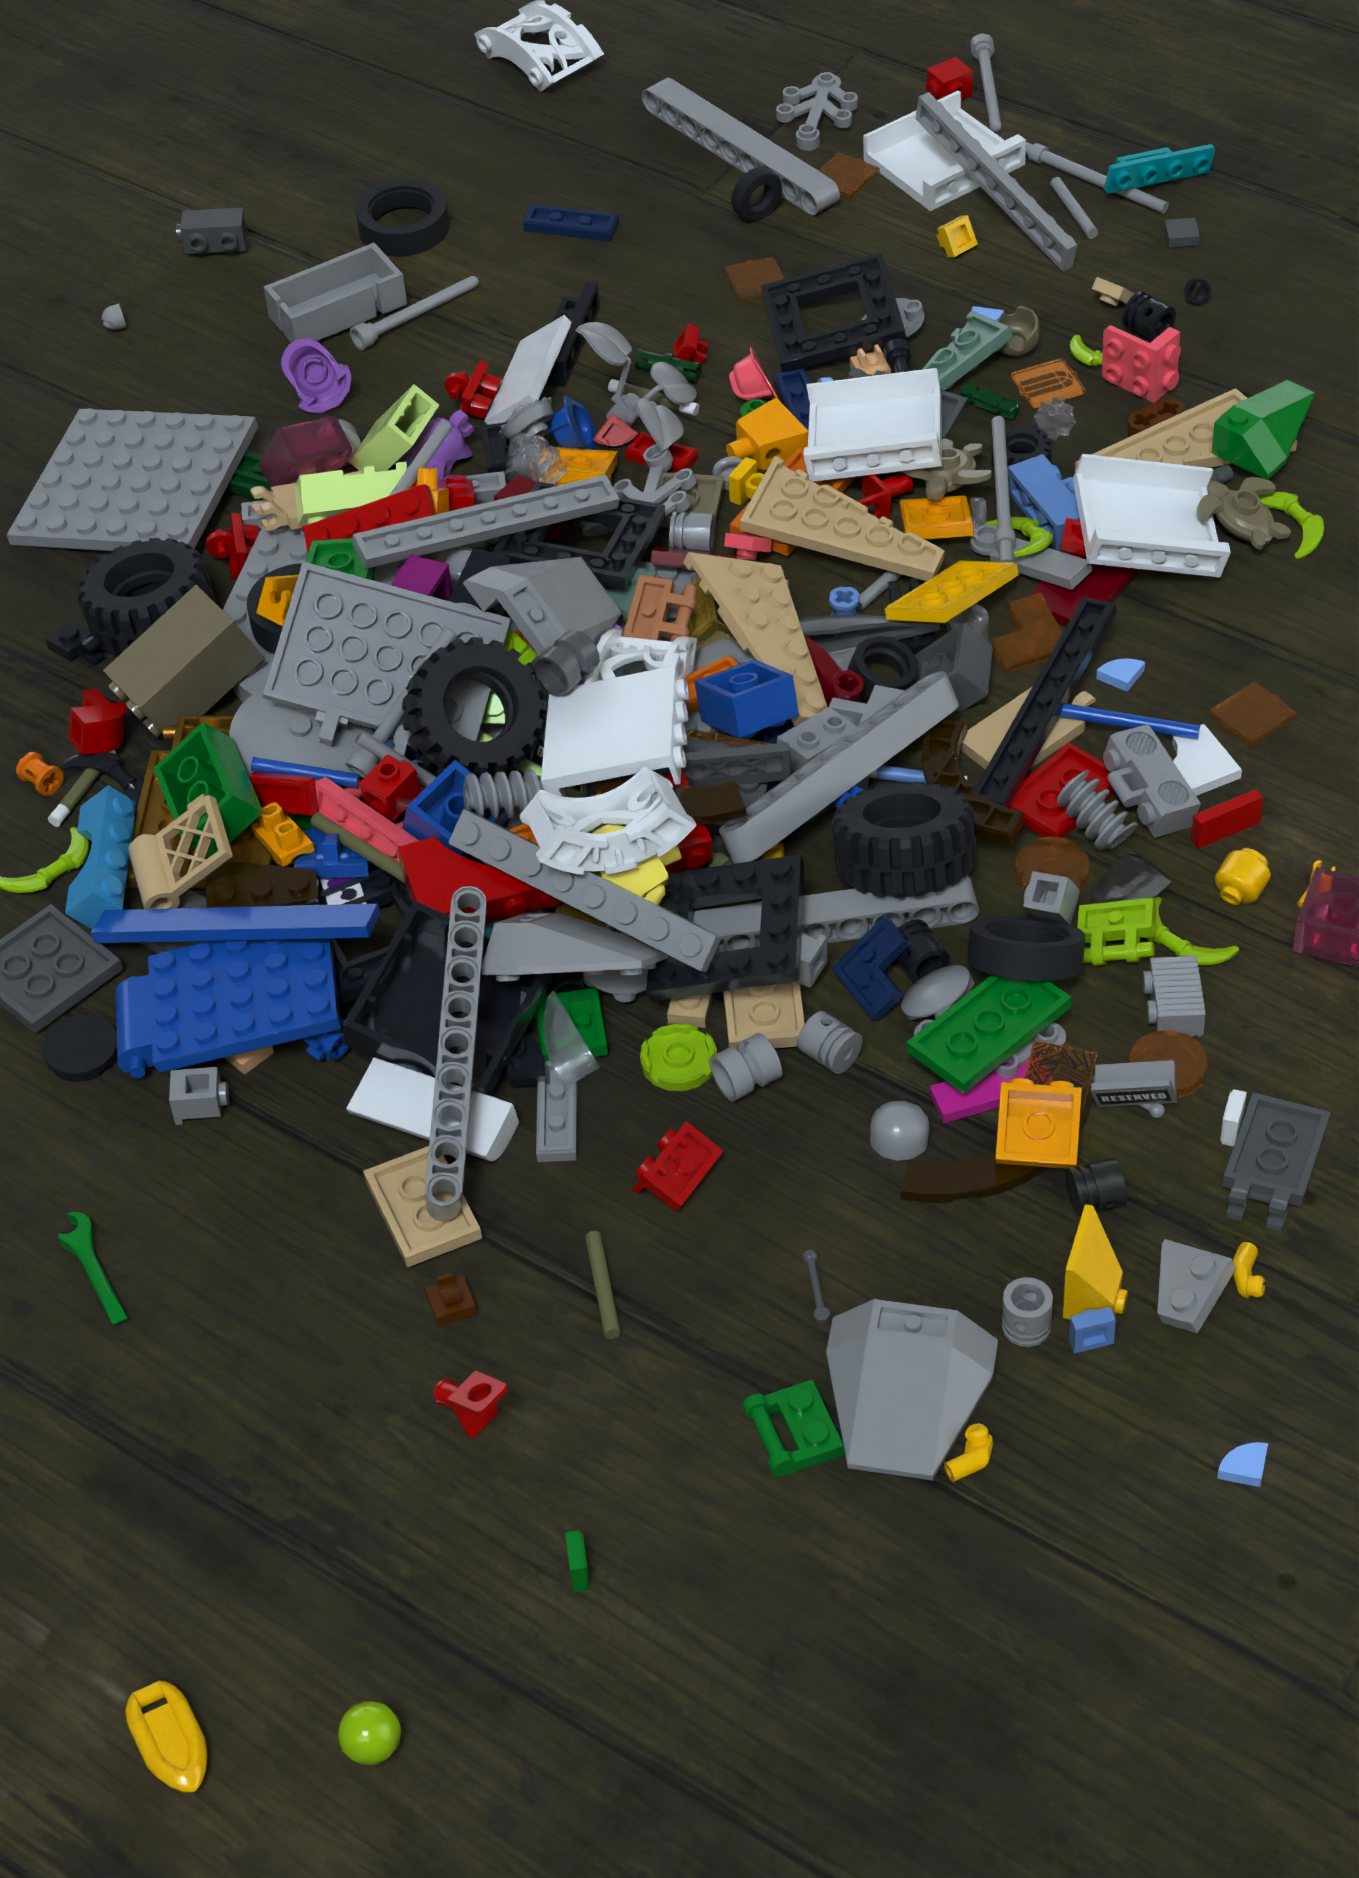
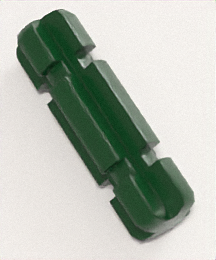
M970 382L965 383L960 390V396L968 398L967 403L969 404L975 402L974 405L996 415L1001 413V417L1009 420H1014L1019 415L1020 404L1015 400L1007 398L1006 401L1005 396L985 388L978 390L979 386Z

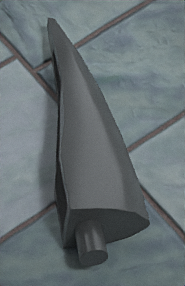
M827 615L800 618L803 634L821 646L827 653L853 647L857 648L858 644L868 637L885 636L900 640L940 630V623L887 620L886 616Z

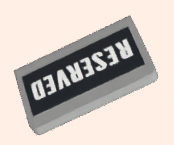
M1175 1061L1095 1065V1083H1091L1092 1096L1098 1107L1177 1103Z

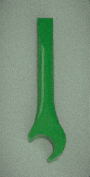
M69 1212L67 1215L70 1224L76 1225L77 1228L68 1234H58L61 1247L71 1252L81 1262L112 1325L128 1319L95 1255L93 1248L94 1231L90 1219L83 1213Z

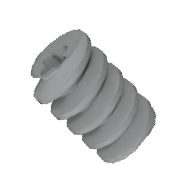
M526 770L523 778L518 771H511L507 779L506 774L502 771L496 772L494 779H492L491 775L486 772L481 774L478 782L477 777L473 773L467 774L463 785L465 810H475L476 814L484 817L486 809H490L493 819H498L500 808H504L508 818H513L515 807H519L522 813L537 792L544 790L541 777L539 775L536 776L533 770Z
M1086 770L1065 785L1058 795L1057 803L1060 807L1068 806L1066 813L1069 818L1077 817L1076 825L1078 828H1087L1085 835L1090 840L1096 839L1094 845L1097 850L1112 849L1128 838L1137 828L1138 824L1136 822L1126 826L1123 824L1128 816V812L1124 811L1115 815L1114 810L1119 802L1114 800L1106 804L1104 800L1108 796L1109 791L1105 789L1096 793L1094 790L1100 783V780L1096 778L1086 782L1085 779L1090 770Z

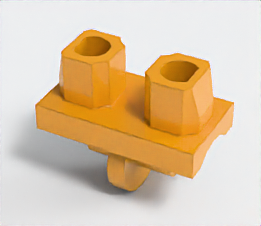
M277 802L262 808L263 813L258 816L260 822L252 825L254 835L272 854V858L277 864L283 867L295 864L298 855L310 854L315 851L313 842L286 813H283L282 808Z

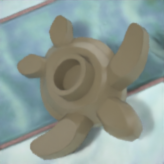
M942 439V466L901 471L907 476L923 479L926 483L925 492L927 499L932 502L941 501L946 493L954 492L964 484L987 481L992 477L991 470H975L976 461L973 457L983 451L982 444H968L960 450L955 449L953 441L948 439Z
M1258 477L1246 478L1238 491L1229 490L1224 484L1210 480L1207 486L1208 495H1205L1197 506V515L1201 520L1208 521L1215 514L1226 531L1239 539L1251 542L1259 550L1268 544L1273 537L1284 539L1288 538L1291 534L1289 527L1274 522L1270 510L1265 504L1261 503L1258 495L1272 494L1276 489L1274 483L1267 479Z

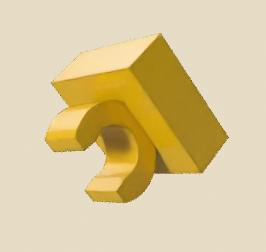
M968 215L959 216L937 228L939 232L936 235L940 247L945 248L947 257H956L978 244Z
M745 457L728 476L730 502L742 505L747 498L752 499L765 475L757 472L756 460Z

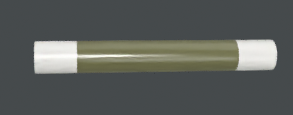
M611 379L608 391L616 393L619 381ZM625 383L622 395L634 393L641 399L651 390ZM660 392L649 400L654 401L656 405H663L669 409L693 416L698 414L700 405L695 402L687 405L673 403L665 394Z
M115 750L108 751L110 753L116 754ZM86 768L48 817V821L53 826L59 827L102 771Z

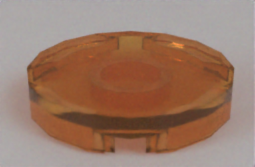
M1041 837L1033 840V844L1027 848L1025 845L1019 850L1015 860L1016 880L1026 890L1030 883L1032 871L1068 877L1081 890L1086 885L1089 877V858L1084 850L1082 853L1077 848V844L1069 839Z
M1173 1030L1155 1031L1144 1035L1133 1045L1129 1054V1063L1175 1061L1177 1099L1194 1093L1203 1085L1208 1068L1207 1055L1201 1044L1189 1035Z

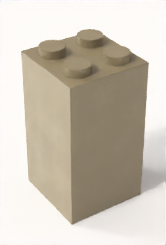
M195 585L103 671L112 680L108 687L122 701L128 697L129 700L125 702L126 706L140 721L146 716L147 719L142 723L156 737H159L163 734L164 726H177L179 715H204L264 659V656L234 621L207 594Z

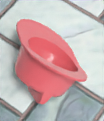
M750 347L751 354L734 365V370L729 374L733 392L737 397L747 402L752 399H778L763 373L753 348Z

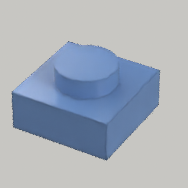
M1111 1307L1099 1310L1088 1309L1078 1315L1070 1316L1069 1342L1074 1354L1114 1344L1116 1319Z

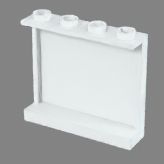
M959 91L937 100L943 104L944 108L955 120L962 124L963 128L974 139L979 141L981 146L992 158L999 162L1000 166L1007 173L1025 165L1026 139L1017 134L1007 140L999 137L961 109V92ZM917 110L863 135L864 161L929 211L981 187L915 119Z
M937 368L807 384L810 412L808 447H804V460L807 474H809L808 479L812 482L942 466L941 389Z
M1082 454L1073 477V484L1087 563L1221 577L1231 553L1229 543L1218 542L1213 515L1208 521L1201 520L1197 515V506L1200 500L1205 495H1208L1207 486L1213 469Z
M675 665L576 685L563 696L549 694L541 783L543 784L544 791L567 797V787L636 774L644 766L651 770L669 767L675 785L681 784V768H686V757L682 745H687V734L683 723L688 722V712L684 701L689 700V690L685 678L679 679Z

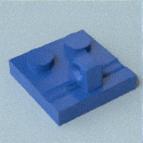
M317 828L303 831L313 842L315 851L310 854L298 855L294 868L316 870L318 878L369 877L372 863L342 845L339 833L325 834Z

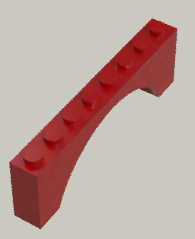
M681 770V784L676 786H690L684 770ZM671 773L662 775L664 778L668 779L672 783V785H675ZM695 821V828L677 844L682 859L664 866L667 873L687 867L697 868L711 861L712 839L705 824H699V821ZM435 837L398 846L400 869L412 903L415 900L450 916L453 894L457 889L464 886L477 887L484 893L486 897V924L505 917H515L541 907H554L563 902L496 867L469 860L453 852ZM470 907L461 909L464 913H474L477 911Z

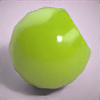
M362 1701L353 1705L344 1714L339 1723L337 1738L342 1752L351 1761L363 1765H377L386 1761L398 1747L401 1727L396 1715L388 1706L380 1702Z

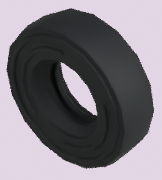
M757 167L750 169L742 175L732 191L731 204L734 212L748 222H757L769 216L780 201L782 195L781 180L767 168ZM764 185L761 197L753 204H749L752 193L758 187Z

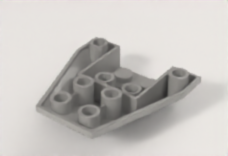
M581 557L493 566L463 582V585L483 612L501 603L538 655L548 647L553 646L555 641L569 630H577L584 633L597 646L602 634L610 630L622 614ZM543 691L542 693L545 695V697L549 698V693Z
M523 913L494 923L482 964V975H496V981L519 980L520 975L583 972V975L606 974V970H619L620 975L642 974L645 969L656 968V963L669 958V955L638 939L561 913Z
M873 1299L834 1316L826 1358L847 1468L933 1481L993 1379L998 1339L958 1310Z

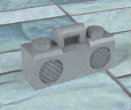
M1146 724L1112 734L1109 737L1103 754V760L1106 768L1111 772L1107 776V780L1123 805L1130 807L1138 804L1137 812L1142 824L1148 827L1154 838L1191 828L1193 815L1198 813L1201 803L1150 725Z

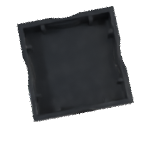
M414 900L389 944L383 964L374 976L368 980L343 1024L344 1045L372 1058H377L435 1078L450 916ZM484 936L482 964L490 940V937ZM461 942L457 944L462 948H470L474 946L470 942ZM481 971L471 1090L488 1096L491 1095L552 983V973L520 975L519 980L496 981V975H482ZM459 976L454 979L459 983L471 981L470 978L465 976ZM456 1011L451 1016L460 1019L467 1017L468 1014ZM456 1046L449 1048L447 1051L452 1054H461L466 1050ZM451 1082L452 1084L463 1087L459 1083Z

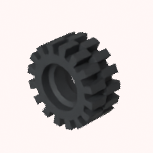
M1018 424L1012 425V430L1005 427L1007 466L1041 454L1051 463L1052 441L1048 438V434L1045 431L1040 433V428L1038 427L1030 430V425L1025 424L1024 429H1019ZM992 441L991 466H993V471H994L993 441Z

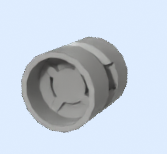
M756 1033L740 1041L737 1045V1050L733 1047H728L712 1055L709 1059L710 1069L717 1086L723 1095L732 1102L752 1093L754 1084L757 1083L759 1086L764 1087L780 1079L782 1076V1067L778 1055L770 1041L761 1033Z

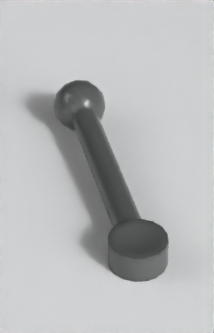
M808 1249L803 1253L802 1260L808 1265L816 1305L814 1321L817 1324L824 1325L830 1320V1311L824 1307L815 1264L818 1260V1255L813 1249Z

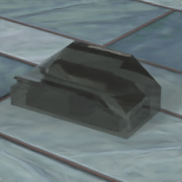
M1127 854L1103 874L1091 893L1090 904L1155 898L1172 882L1167 879L1168 875L1140 854Z

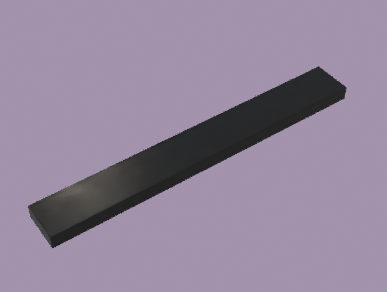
M1082 598L975 787L974 792L979 797H986L999 805L1009 807L1061 714L1064 704L1067 703L1117 613L1116 603Z

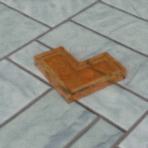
M1041 592L1009 602L1008 610L1019 631L993 638L990 643L993 645V653L1003 673L1048 660L1062 635Z

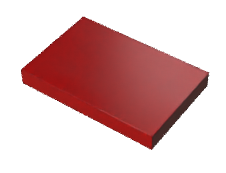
M1068 742L1022 782L1008 808L1024 812L1025 822L1023 825L1057 845L1077 827V817L1069 818L1066 813L1068 806L1060 807L1057 803L1058 795L1069 781L1080 773L1090 770L1085 779L1086 782L1096 778L1100 780L1094 791L1096 793L1105 789L1109 791L1104 802L1116 792L1107 780V776L1111 772L1106 768L1104 762Z

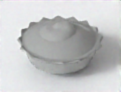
M544 397L541 401L535 400L533 403H526L515 407L512 415L507 419V423L501 426L500 436L506 437L514 444L525 441L528 444H532L543 438L549 432L548 425L554 417L551 397L548 399Z

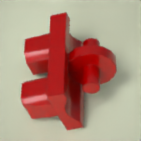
M480 360L471 379L468 378L465 372L452 373L448 375L445 381V389L449 393L450 398L454 400L461 399L462 405L459 410L466 415L471 414L485 420L492 399L495 398L502 379L486 373L489 363Z
M231 513V529L228 532L219 529L211 533L206 539V548L212 556L220 559L227 557L230 578H238L257 539L259 528L257 525L242 524L241 514Z

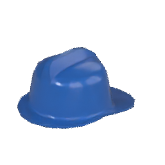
M564 396V406L557 410L551 419L549 436L555 438L560 447L594 450L597 446V442L593 440L596 436V430L589 413L582 404L569 396Z

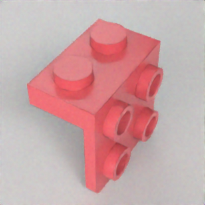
M1108 326L1103 331L1102 377L1110 383L1155 403L1169 390H1173L1179 381L1180 331L1169 327L1151 343H1148L1114 326Z

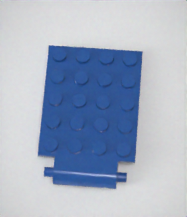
M332 939L234 940L198 943L148 956L149 974L140 977H129L121 982L115 990L118 1066L123 1072H130V1075L134 1078L143 1077L145 1075V1068L155 1066L157 1071L161 1073L341 1029Z

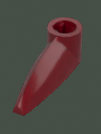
M804 635L827 707H829L833 697L859 702L864 686L862 678L853 671L843 670L821 646Z

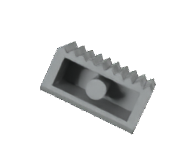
M1197 956L1150 958L1149 971H1143L1142 973L1143 993L1151 994V1000H1148L1146 1003L1148 1024L1155 1023L1156 1035L1160 1039L1164 1036L1166 1038L1171 1036L1175 1038L1182 1036L1184 1038L1187 1035L1191 1038L1195 1035L1198 1037L1204 1034L1205 1007Z

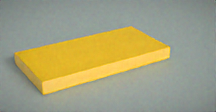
M958 561L885 608L886 619L946 623L1019 575L1018 566L1011 562Z

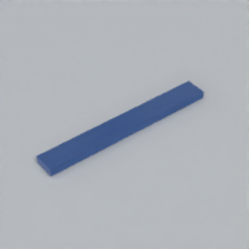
M378 904L104 910L92 929L91 935L94 943L369 938L381 913Z

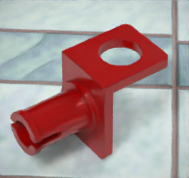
M902 472L884 480H880L875 474L862 476V494L865 498L857 502L866 507L873 505L877 509L873 516L878 519L882 516L890 518L891 498L912 491V479Z
M475 1370L461 1385L447 1378L442 1379L435 1386L433 1398L437 1400V1404L453 1409L466 1436L474 1438L498 1414L496 1402L508 1391L506 1383Z

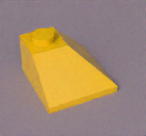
M1085 1204L1065 1272L1063 1318L1070 1319V1316L1078 1315L1088 1309L1099 1310L1111 1307L1114 1317L1116 1313L1123 1315L1128 1297V1290L1122 1289L1123 1271L1094 1206Z

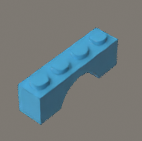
M109 785L81 805L77 833L92 841V845L84 867L69 885L65 914L90 929L94 928L104 910H123L130 857L128 847L132 841L136 802Z

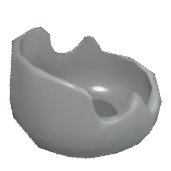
M904 1100L889 1101L882 1104L875 1110L871 1119L870 1144L872 1149L882 1157L896 1161L917 1157L926 1150L930 1133L928 1117L920 1106Z

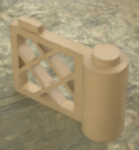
M201 794L187 805L188 810L156 835L142 834L129 844L128 852L144 909L177 908L180 904L179 896L233 856L216 798ZM207 812L208 819L203 831L196 830L201 816ZM183 832L177 850L173 851L170 839ZM193 836H200L194 856L188 855L187 852ZM211 839L215 840L218 851L208 859H204ZM184 860L191 861L187 874L180 878L179 873Z

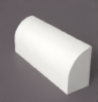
M373 1058L346 1110L350 1114L430 1141L435 1078ZM452 1083L444 1086L452 1091L462 1088ZM471 1090L467 1154L488 1161H495L502 1155L519 1124L512 1103ZM449 1118L443 1120L441 1124L446 1127H454L459 1122Z

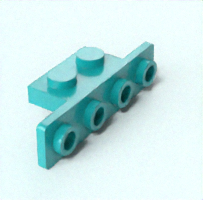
M1209 144L1175 152L1166 147L1118 157L1115 164L1109 166L1104 190L1110 194L1208 173L1211 169L1215 147Z

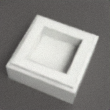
M1235 1089L1232 1092L1230 1091L1223 1116L1220 1138L1224 1145L1234 1147L1244 1118L1247 1092Z

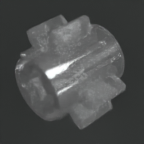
M1053 397L1051 404L1042 401L1041 407L1034 414L1038 428H1040V433L1045 431L1051 440H1057L1058 434L1068 437L1069 431L1073 424L1076 423L1072 414L1074 407L1064 404V400Z

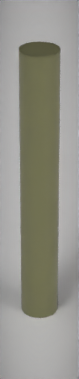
M590 1231L585 1235L604 1336L607 1339H614L620 1336L621 1332L600 1232Z

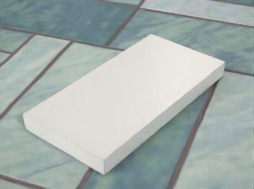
M565 315L520 341L484 422L487 425L504 423L510 418L514 408L518 405L533 403L535 400H539L572 322Z

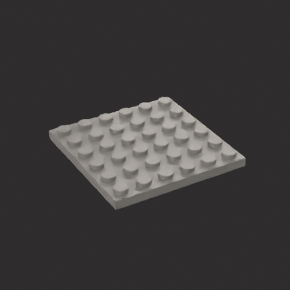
M79 409L9 529L7 538L10 545L114 551V548L121 545L123 547L131 545V542L137 540L144 542L149 541V538H159L161 540L171 538L179 543L182 541L195 549L258 429L256 418L239 415Z

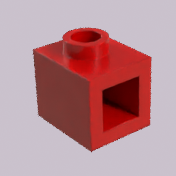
M957 57L927 69L926 92H929L936 100H939L959 91L961 92V100L972 96L973 70Z
M387 754L359 783L366 805L394 821L422 792L417 778L418 773L413 765L405 760L399 761Z

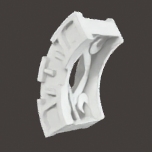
M536 0L523 6L518 10L520 15L497 28L487 27L474 34L479 49L486 54L488 59L503 57L512 61L527 74L530 82L536 86L539 92L587 67L604 55L589 31L582 24L577 26L569 19L571 18L570 12L557 4L549 6L544 0ZM525 32H531L532 35L538 32L549 33L550 45L523 42L521 35ZM553 58L558 59L563 70L551 76L544 64L549 65L551 72H553ZM566 59H579V61L568 67Z
M608 630L605 634H602L596 646L600 656L599 665L585 677L584 684L615 678L614 670L640 660L644 661V665L649 671L675 665L679 679L686 678L688 674L693 673L697 638L680 636L673 642L622 637V630Z
M646 766L642 767L631 779L621 786L596 796L571 798L539 790L520 814L521 821L530 826L540 847L536 852L539 862L564 872L584 875V871H604L605 874H612L637 868L636 863L655 854L658 857L664 855L680 843L696 826L695 821L686 814L674 793L672 783ZM608 824L619 826L628 824L622 830L615 832L591 834V832Z

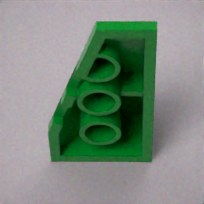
M1285 380L1233 405L1214 422L1212 454L1268 480L1287 462L1290 449L1298 437L1299 428L1307 416L1315 392Z

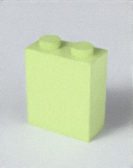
M413 384L374 423L349 463L359 471L364 470V467L375 466V472L387 471L414 445L439 407V404Z

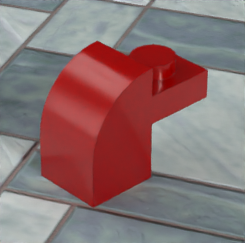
M98 689L84 690L83 707L71 708L70 742L82 755L108 752L119 748L124 743L126 704L124 702L111 703Z

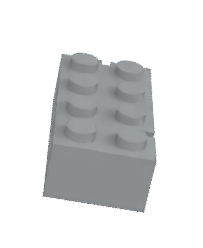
M375 243L263 287L269 318L284 332V335L291 343L296 339L303 338L318 341L361 322L377 317L376 312L380 311L384 314L407 304L402 272Z

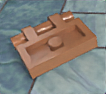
M639 575L623 637L661 641V637L670 638V642H673L680 636L689 637L690 629L688 625L691 614H694L697 609L698 601L696 600L698 588L687 584L684 586L682 595L673 594L675 589L673 580ZM669 608L678 610L675 624L666 622Z

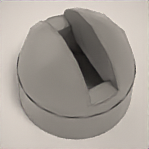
M119 303L109 306L103 311L101 319L104 321L103 325L107 329L114 331L127 328Z

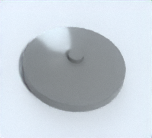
M265 687L247 698L234 715L229 737L233 738L248 775L254 772L251 771L253 757L353 773L346 767L345 763L352 752H357L361 747L355 743L358 734L363 730L371 736L373 735L372 728L349 722L348 727L339 725L338 731L334 735L333 746L319 743L320 738L318 736L322 723L315 721L316 713L264 699L263 692Z

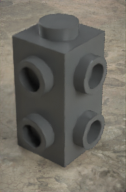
M243 207L182 211L181 223L176 224V235L178 242H183L185 254L246 251L248 232Z

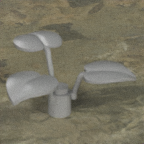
M599 322L580 325L575 331L587 340L592 349L603 360L616 366L624 365L616 393L611 398L615 404L606 414L607 420L613 413L631 426L640 416L661 452L666 451L683 435V425L669 408L663 405H656L654 401L649 400L659 391L663 390L668 399L673 403L687 405L697 397L696 389L689 384L686 377L674 366L665 362H657L651 367L650 374L659 385L655 386L641 399L634 393L622 395L631 364V359L627 356L632 351L629 342L618 330L610 325Z

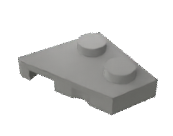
M1164 1239L1161 1248L1157 1314L1162 1323L1198 1334L1236 1270L1232 1258Z

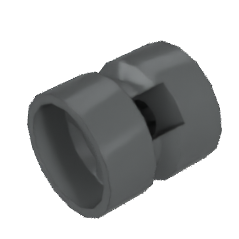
M569 630L559 637L553 646L545 649L533 660L532 666L536 670L533 675L536 681H542L546 692L554 696H563L598 667L600 662L599 652L592 640L584 633L577 630Z

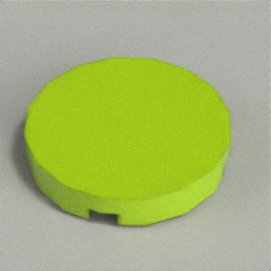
M674 1023L660 1027L652 1032L653 1036L647 1042L645 1039L641 1045V1068L645 1077L657 1087L668 1091H686L699 1087L712 1076L709 1059L717 1053V1048L713 1038L707 1032L705 1035L703 1032L698 1031L696 1026Z

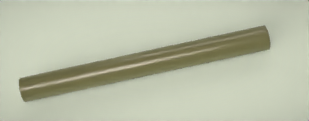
M316 813L312 816L310 824L325 834L339 833L342 845L405 883L398 861L322 814Z

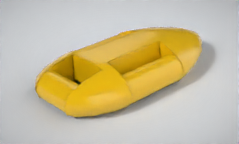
M160 1680L132 1692L126 1703V1721L147 1768L169 1787L181 1792H195L202 1784L206 1772L207 1745L187 1699L175 1685ZM165 1698L166 1704L145 1714L142 1713L141 1708Z

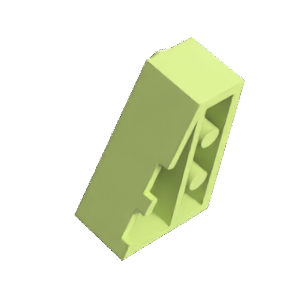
M406 462L396 463L395 470L375 472V466L364 467V474L343 475V470L300 475L294 487L298 525H308L389 496L406 472Z

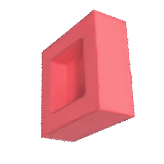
M726 533L724 546L737 548L736 555L757 557V551L771 552L772 539L747 534Z

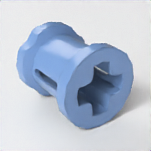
M838 587L832 590L829 597V604L833 610L831 615H859L856 609L860 599L858 591L852 587Z

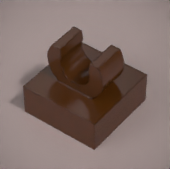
M452 1272L436 1277L437 1283L425 1287L426 1297L438 1328L477 1315L476 1306L464 1275L454 1277Z

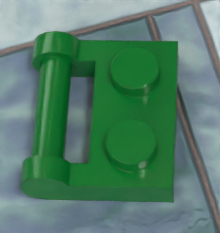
M597 988L544 996L533 1017L537 1021L540 1050L546 1061L579 1060L608 1055ZM562 1011L567 1042L556 1044L551 1016L554 1012Z
M813 1379L768 1395L753 1394L743 1401L742 1407L748 1419H753L770 1457L768 1465L774 1476H785L844 1455V1445ZM779 1412L796 1451H785L770 1419V1414Z

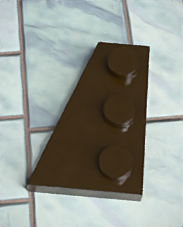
M226 861L206 876L207 908L320 905L316 870Z

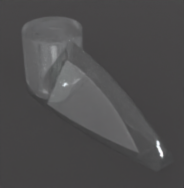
M552 991L547 998L544 1013V1040L549 1055L548 1058L567 1088L600 1067L556 993Z

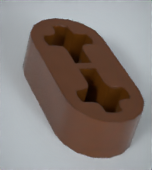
M1165 399L1132 413L1128 418L1127 435L1130 437L1185 412L1184 405L1178 400Z

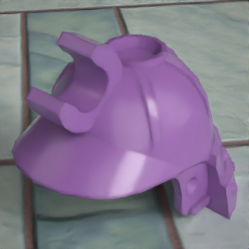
M310 338L296 339L284 350L281 366L284 374L301 398L298 405L299 408L310 413H323L340 405L351 386V373L348 365H339L325 347Z
M458 410L451 416L450 420L444 418L430 419L414 445L398 461L406 462L408 469L440 421L445 420L453 428L426 467L438 468V479L446 478L457 460L469 458L473 455L472 449L464 441V437L469 436L474 431V427L467 422L469 419L468 415Z

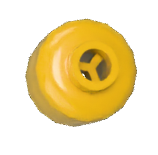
M1249 848L1230 852L1214 879L1217 888L1221 891L1220 897L1227 903L1236 906L1240 903L1251 904L1256 902L1271 876L1267 866V859L1259 852Z

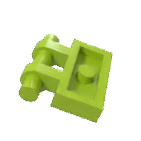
M1154 898L1079 905L1077 928L1085 933V944L1091 943V948H1084L1083 964L1092 963L1093 966L1106 965L1107 961L1126 959L1127 963L1140 962V959L1144 957H1154L1155 947L1153 941L1140 943V938L1155 936L1157 907ZM1125 940L1124 944L1106 946V941Z

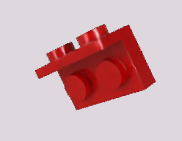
M687 1121L677 1132L672 1128L666 1132L656 1145L661 1150L660 1154L656 1159L649 1155L634 1173L640 1179L632 1188L634 1192L639 1194L646 1187L675 1212L682 1206L723 1152L721 1148Z

